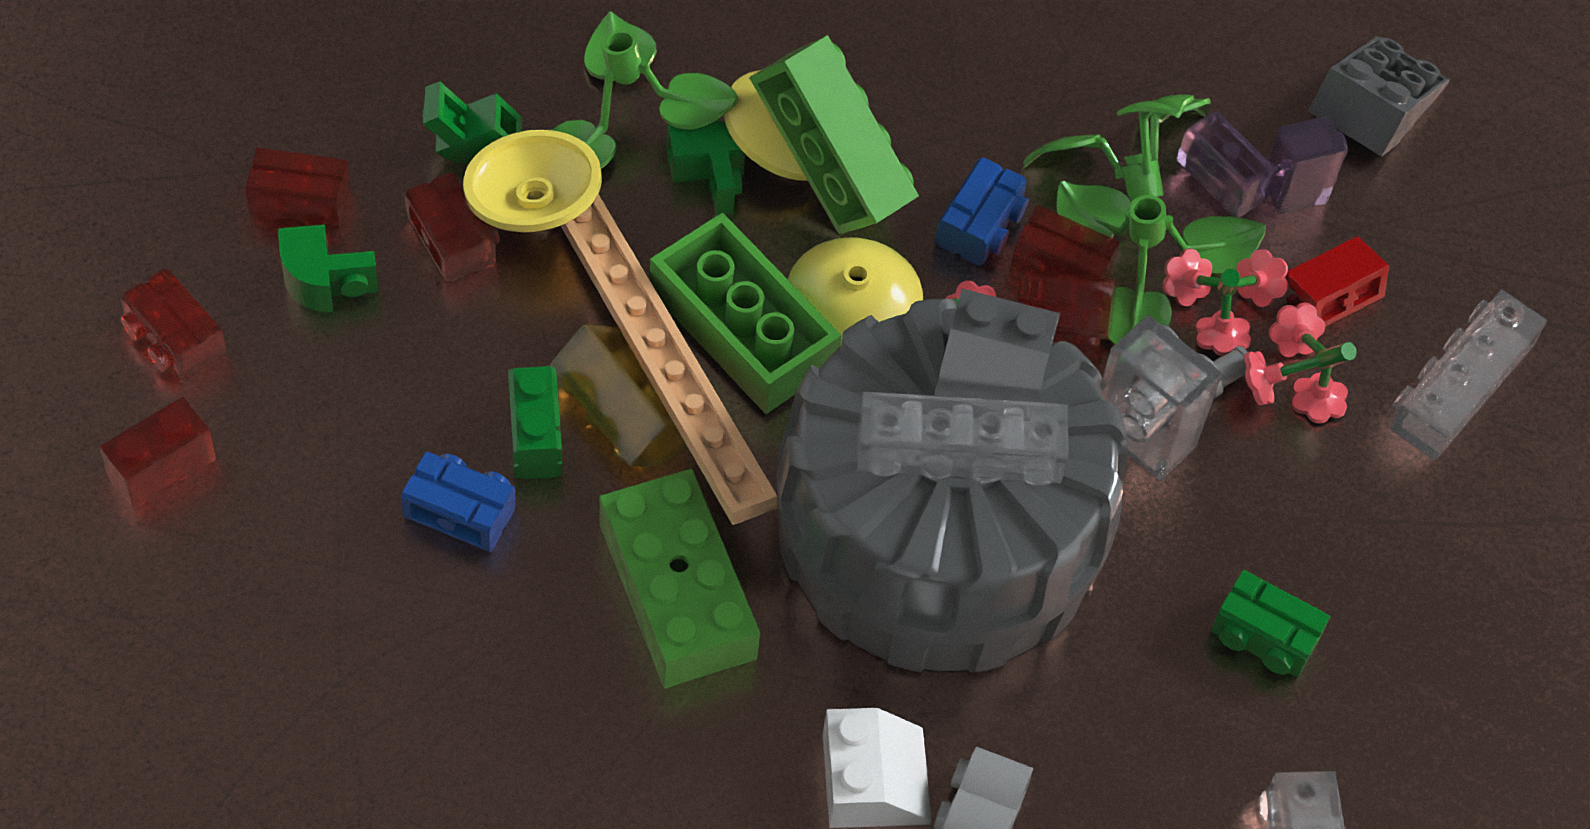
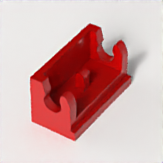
M1357 236L1288 270L1285 279L1291 290L1295 291L1298 296L1292 294L1286 297L1288 305L1294 307L1304 302L1310 303L1316 308L1317 316L1325 322V326H1328L1385 297L1389 265Z

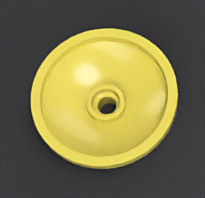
M753 71L741 76L731 86L738 96L736 105L724 114V120L731 137L751 160L764 169L785 178L808 181L749 79L750 76L759 71Z
M552 130L522 131L504 136L490 143L471 160L463 179L467 204L478 218L491 226L519 233L546 231L560 227L575 219L594 202L602 183L600 163L595 152L582 140L572 135Z
M839 238L818 244L798 259L788 277V281L841 335H843L847 328L870 315L880 322L907 313L914 302L923 300L922 286L911 264L894 249L882 243L864 238ZM851 278H860L862 281H854Z

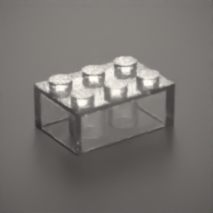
M1147 315L1111 348L1100 386V393L1104 400L1111 402L1122 416L1127 435L1128 455L1158 480L1162 481L1197 447L1223 373L1216 368L1207 356L1195 352L1181 341L1170 327L1161 325L1150 315Z

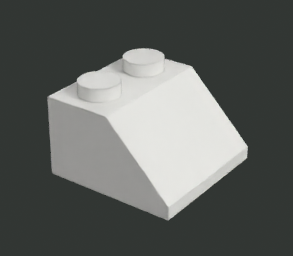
M879 708L827 709L823 729V749L829 828L930 825L931 811L923 728Z

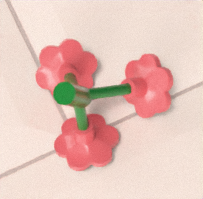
M1188 248L1184 249L1179 257H1170L1166 261L1164 270L1167 276L1162 285L1165 294L1175 297L1176 302L1182 306H1191L1197 298L1206 297L1211 287L1218 288L1222 295L1221 310L1214 313L1212 317H1203L1197 321L1196 331L1198 335L1196 342L1202 349H1212L1217 355L1224 356L1237 346L1247 349L1251 343V337L1248 334L1250 332L1249 322L1243 318H1234V313L1231 311L1232 295L1238 290L1242 297L1252 298L1253 302L1259 307L1271 305L1274 298L1283 297L1288 292L1289 285L1285 279L1288 266L1283 259L1273 258L1268 250L1260 249L1254 251L1250 258L1241 260L1237 264L1236 270L1227 269L1221 278L1210 277L1213 270L1211 262L1201 258L1196 250Z
M1304 302L1297 307L1291 305L1282 307L1277 313V322L1271 325L1268 334L1269 338L1277 344L1279 353L1284 357H1292L1298 352L1305 355L1313 351L1316 352L1315 356L1285 366L1281 362L1267 366L1260 351H1251L1244 355V362L1247 368L1245 370V378L1248 387L1253 391L1257 404L1260 406L1268 405L1274 402V383L1285 381L1287 375L1318 367L1321 369V373H1315L1311 378H1300L1295 381L1293 386L1295 396L1292 400V407L1297 413L1307 414L1310 421L1320 424L1325 423L1330 417L1340 418L1345 414L1347 409L1345 402L1348 394L1347 387L1340 382H1334L1330 375L1333 366L1353 360L1356 357L1357 351L1351 342H1344L1326 349L1317 341V338L1324 333L1326 326L1325 322L1317 316L1316 308L1310 303Z

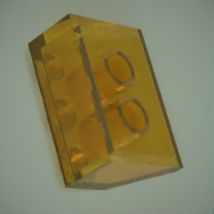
M582 324L550 363V366L556 368V373L561 379L560 385L563 390L576 398L586 410V417L591 425L602 431L614 445L613 451L615 455L629 466L658 467L687 450L688 447L619 327Z

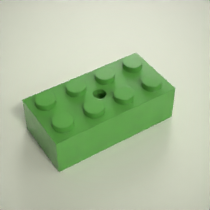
M826 35L788 53L750 76L749 79L838 234H843L878 223L919 195L913 186L914 180L911 172L904 164L899 162L891 147V139L887 130L877 123L869 109L866 93L853 81L848 72L842 51Z
M723 212L650 258L649 280L666 309L765 414L796 394L800 381L810 365L821 368L825 361L840 347L842 335Z
M692 468L601 495L599 525L664 689L757 660L760 640L759 628Z

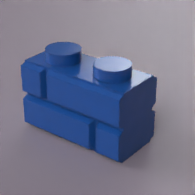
M984 157L979 158L938 221L935 236L936 245L954 255L960 254L961 258L977 266L983 265L991 252L998 255L1008 238L1009 230L1006 227L1009 222L1018 223L1028 206L1029 199L1024 197L1027 184L1025 177L1007 168L1003 170L1001 165Z
M427 451L417 465L414 475L411 476L402 491L403 517L491 552L502 535L503 528L507 526L515 511V487L510 484L506 477L497 472L487 471L485 474L467 468L465 462L455 455L444 453L440 457Z

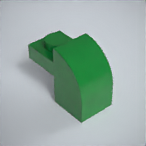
M440 81L425 87L424 108L422 111L423 124L436 134L435 152L445 159L457 163H470L475 155L490 143L504 136L521 132L522 116L497 93L466 105Z
M715 120L707 126L687 130L675 128L667 123L666 149L673 183L709 179L716 215L722 212L724 214L734 213L735 195L742 194L741 175H744L745 153L731 137L726 124Z
M325 224L278 228L279 252L284 283L289 294L299 304L315 311L333 312L332 296L345 295L357 297L365 293L378 292L374 251L328 255Z

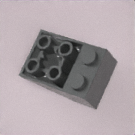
M1376 36L1330 68L1308 112L1382 157L1401 141L1447 86L1449 79L1441 75L1440 70L1434 64L1425 60H1416L1404 53L1403 47L1394 40Z

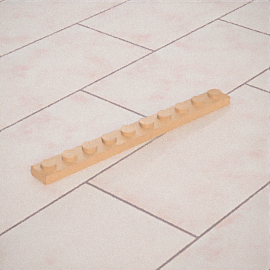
M598 194L594 202L582 214L562 225L561 228L732 525L778 509L777 494Z

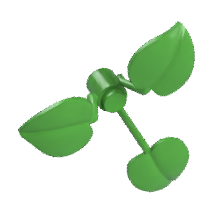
M610 11L594 31L584 56L587 71L598 79H604L600 123L595 128L588 121L572 120L558 125L552 131L563 132L585 142L595 152L602 169L610 162L616 152L615 140L604 134L608 129L614 80L619 84H630L639 78L640 73H643L656 94L661 98H665L659 106L662 119L669 125L679 129L691 130L707 126L736 105L738 96L724 82L700 73L677 75L671 80L669 89L662 87L649 65L656 56L657 51L653 37L643 29L625 22Z
M1170 95L1153 101L1134 103L1117 110L1118 116L1139 112L1142 153L1126 156V166H1121L1105 138H1101L1100 135H1079L1057 139L1037 148L1024 159V168L1047 152L1077 147L1098 148L1104 152L1112 165L1115 178H1124L1127 195L1131 202L1142 195L1162 196L1164 191L1158 163L1159 124L1171 115L1179 118L1182 112L1205 117L1211 108V101L1206 98L1194 99L1193 95ZM1149 118H1151L1150 139H1149V126H1148V119H1149Z
M1064 181L1060 182L1057 193L1059 223L1067 238L1073 243L1085 248L1098 249L1108 245L1114 234L1122 237L1129 230L1130 238L1139 246L1135 291L1127 287L1112 288L1099 297L1094 307V321L1098 331L1113 346L1124 351L1147 348L1157 342L1170 325L1172 312L1168 298L1160 292H1144L1147 250L1163 240L1166 230L1181 252L1188 248L1194 249L1201 258L1209 260L1213 269L1211 276L1221 277L1227 269L1236 270L1237 264L1241 260L1250 258L1253 252L1258 249L1266 231V225L1257 221L1237 217L1211 216L1197 219L1188 224L1183 230L1182 238L1173 225V217L1166 215L1164 202L1156 196L1142 195L1131 202L1127 195L1111 187L1077 185Z

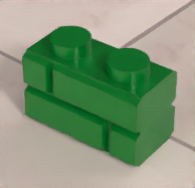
M542 366L508 370L514 478L520 480L561 476L562 443L556 368Z
M1243 569L1221 606L1211 632L1217 634L1220 641L1228 648L1236 651L1245 649L1262 658L1264 665L1269 670L1281 675L1289 673L1298 678L1320 640L1331 616Z

